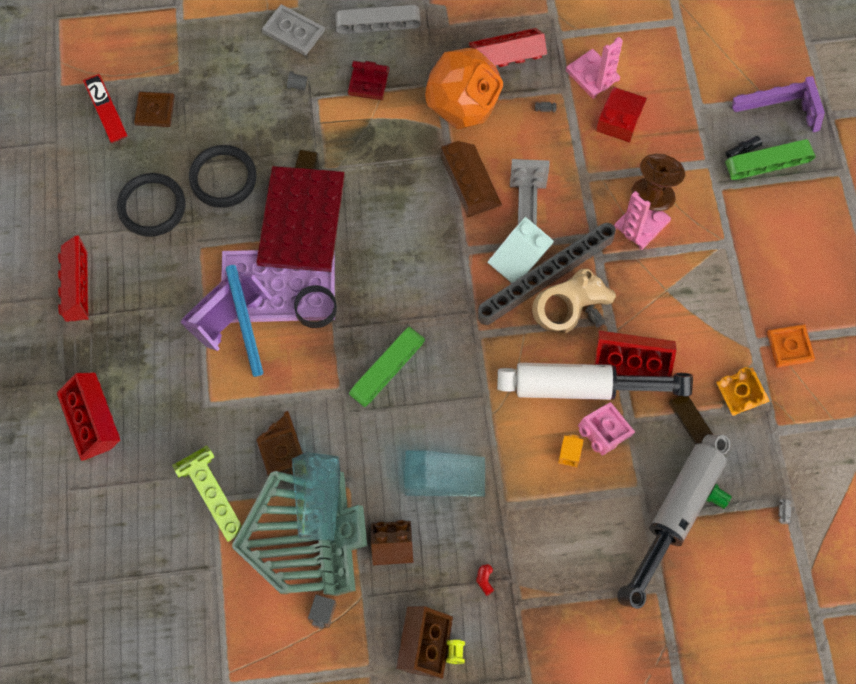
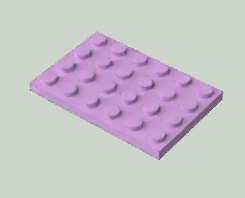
M258 250L222 251L221 281L227 277L226 267L236 265L238 272L254 275L273 297L271 300L262 299V303L256 308H247L250 322L299 321L295 314L294 301L298 293L308 286H323L329 289L335 297V251L332 272L262 267L256 264ZM311 292L299 301L297 312L305 320H324L332 313L334 302L328 295L322 292ZM238 316L231 323L239 322Z

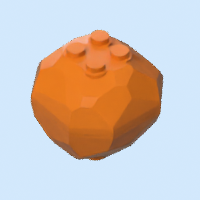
M464 48L444 52L430 72L425 93L426 103L432 111L456 129L484 124L492 113L503 88V81L496 66L477 49Z

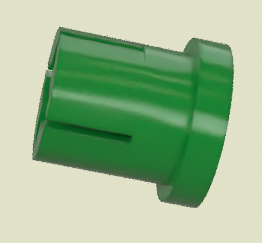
M715 483L706 501H711L725 509L732 496L720 489L719 485Z

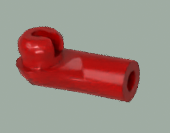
M489 564L479 567L476 579L477 584L486 596L495 591L488 581L490 574L493 572V568Z

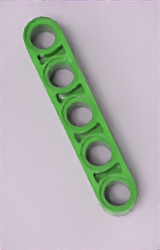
M805 139L733 156L727 159L725 164L731 179L737 180L808 163L815 158V153L809 140Z
M408 327L353 386L349 395L363 407H366L424 343L425 338L411 327Z

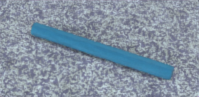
M229 265L226 267V273L252 375L254 377L261 376L264 372L236 265Z

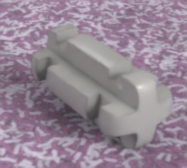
M781 499L779 500L781 505H779L780 519L778 521L781 524H790L791 507L789 505L791 501Z

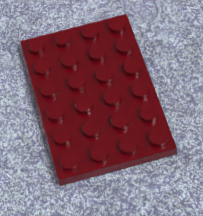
M272 166L256 261L257 266L332 272L345 172Z

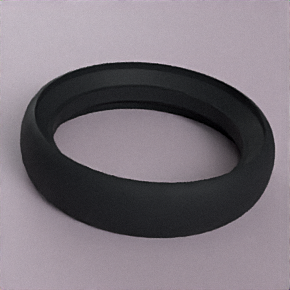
M216 145L205 149L194 159L189 171V183L195 196L203 203L217 208L232 207L244 201L253 191L257 179L256 167L251 157L242 149L231 145ZM230 155L241 160L248 170V178L244 187L229 197L219 198L208 195L198 184V173L202 165L213 157Z
M160 173L141 174L131 179L121 189L117 199L118 216L123 225L137 235L146 237L163 235L171 231L181 221L185 212V196L181 187L172 178ZM149 183H158L170 188L176 196V208L167 221L156 226H141L128 217L126 204L129 196L135 189Z

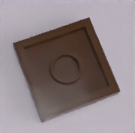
M139 92L134 119L135 126L171 127L175 100L174 93Z

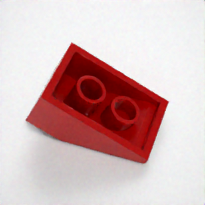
M613 87L598 120L596 132L630 143L647 98Z

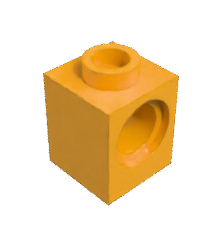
M564 435L558 463L578 467L584 440L576 435Z

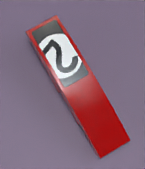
M100 74L83 80L111 144L128 137Z

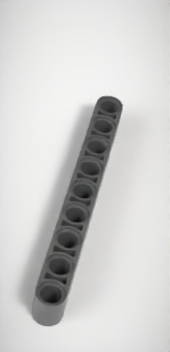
M611 223L601 224L484 301L478 308L479 322L484 325L493 323L609 246L613 242L616 232L614 225ZM589 242H592V243H594L595 245H594V246H591V245H589L588 243H589ZM578 252L581 255H574L573 253ZM558 262H564L566 265H560ZM543 272H550L551 275H545ZM533 281L536 285H530L528 282ZM518 291L521 295H514L513 292ZM503 301L506 305H499L498 302ZM485 311H488V312H490L491 314L488 315V316H485V315H483L482 313L485 312Z

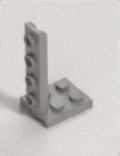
M512 159L510 187L519 188L518 224L526 217L537 226V188L546 189L550 164L548 160Z

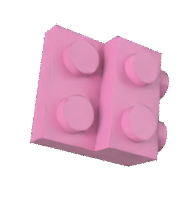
M611 402L587 415L578 424L580 434L583 437H587L591 441L592 449L595 452H599L602 456L615 449L618 444L635 433Z

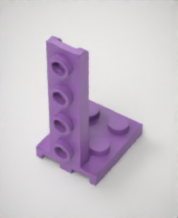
M813 76L806 77L803 83H792L789 86L774 87L766 91L760 90L748 95L741 94L734 97L732 103L733 111L740 112L802 98V109L807 113V125L811 126L812 132L820 131L825 114Z

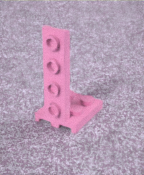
M617 37L610 46L606 45L603 47L602 57L594 49H591L566 67L565 71L592 99L600 92L607 90L614 82L620 81V76L616 73L623 42L620 37Z
M635 191L631 195L627 212L614 224V227L625 234L629 241L635 242L639 249L643 250L670 222L671 217L663 211L649 210L651 203L649 201L645 202L638 196L639 193Z

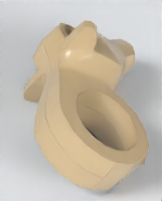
M580 269L568 281L551 286L537 295L532 306L533 317L543 329L553 332L562 330L566 334L577 325L583 306L598 303L609 305L614 302L616 294L613 290L606 287L603 281L594 275L590 269ZM552 295L559 296L567 304V317L560 324L551 322L545 315V303Z

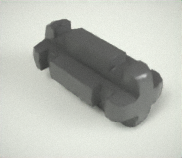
M551 102L535 103V111L556 112L557 104L555 102L553 104Z
M590 305L586 308L585 313L589 314L588 317L594 324L596 323L597 328L601 327L605 323V319H602L599 311L594 309V305Z

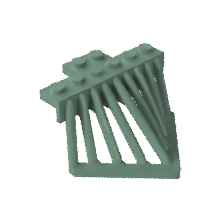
M274 471L270 473L235 538L232 548L280 594L322 590L323 594L332 596L356 591L352 550L367 546L364 508L361 505L347 508L344 472L338 471L326 476L313 475V480ZM280 481H285L292 484L314 489V493L286 490L276 487L278 486ZM278 496L315 502L316 506H268L267 504L271 497ZM262 514L317 516L307 521L258 523ZM318 528L316 531L303 535L248 540L252 532ZM319 541L317 544L304 547L255 551L249 549ZM320 553V555L314 558L267 561L265 563L261 560L263 558ZM321 565V568L318 570L278 573L272 570ZM322 578L320 583L290 585L284 581Z

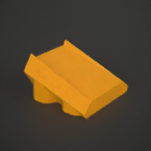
M744 367L737 374L725 376L721 380L716 381L732 416L770 401L753 367Z

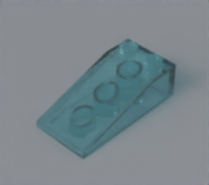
M406 450L405 496L485 497V457Z
M305 452L292 459L298 537L333 541L341 477L339 456Z

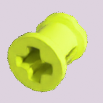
M448 640L449 652L446 663L464 664L463 646H465V641Z

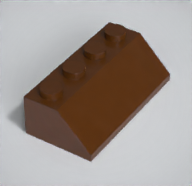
M456 141L441 147V159L467 217L502 206L474 144Z

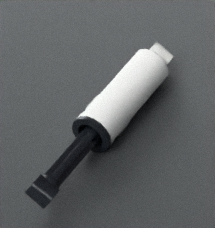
M518 363L517 370L512 368L498 369L497 389L500 391L516 390L518 397L615 400L616 390L673 392L674 395L691 396L693 374L674 373L673 376L617 375L615 365Z

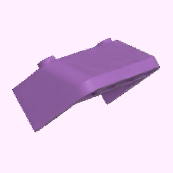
M238 272L247 308H256L262 303V299L271 300L273 298L254 275ZM225 277L181 320L183 326L206 347L216 351L220 349L218 347L222 337L220 332L237 317L228 277Z

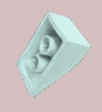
M524 217L487 263L509 282L513 283L532 269L552 246L554 241L528 218Z

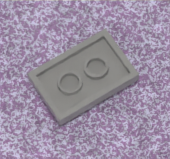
M282 4L262 28L263 34L304 56L308 54L325 32V28L322 25Z

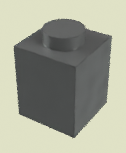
M315 595L308 616L309 622L312 623L311 626L318 629L330 627L337 605L335 600Z

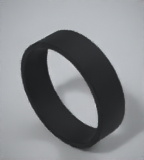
M312 285L302 289L294 301L297 319L309 328H321L328 325L334 319L337 312L336 299L333 293L323 286ZM311 292H322L328 295L334 302L332 313L326 319L319 322L307 321L297 312L299 301Z

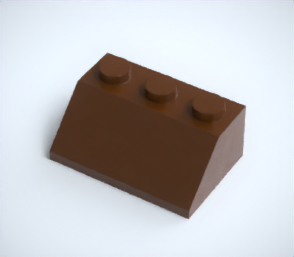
M426 606L407 607L396 669L411 674L443 679L448 652L447 641L450 640L453 616Z

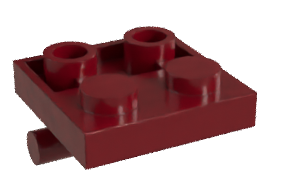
M353 61V72L348 95L383 101L390 67L379 65L372 61Z

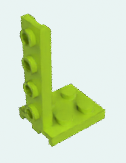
M206 445L172 466L178 477L190 475L224 537L229 542L237 537L242 525L207 465L212 461L211 459L214 458V455Z

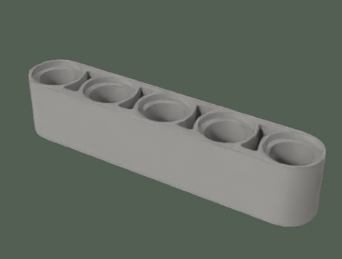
M416 5L351 9L335 13L336 31L340 34L415 29L421 25L420 10Z

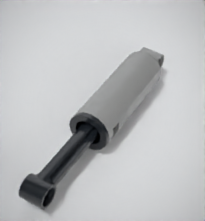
M706 435L703 438L702 444H696L649 527L650 531L656 536L631 582L627 586H622L618 591L617 599L621 605L636 609L643 607L646 602L645 589L670 544L674 546H681L727 463L724 456L730 449V440L727 436Z

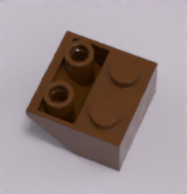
M398 520L396 522L379 521L371 523L373 566L414 563L411 521Z

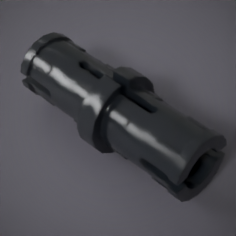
M754 136L746 142L738 143V146L725 152L727 159L749 153L751 150L762 146V140L759 136Z

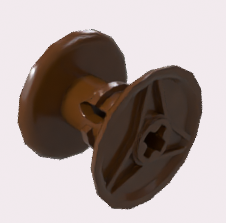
M650 154L644 157L640 163V171L644 178L635 182L631 191L632 194L636 191L639 193L638 196L645 202L649 201L651 203L649 210H668L676 201V195L672 187L683 182L685 169L673 157L666 154Z

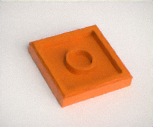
M805 324L767 331L776 367L815 361V355Z

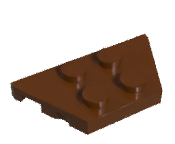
M286 411L282 418L273 423L267 432L262 433L256 439L268 477L270 473L279 471L311 480L289 411Z

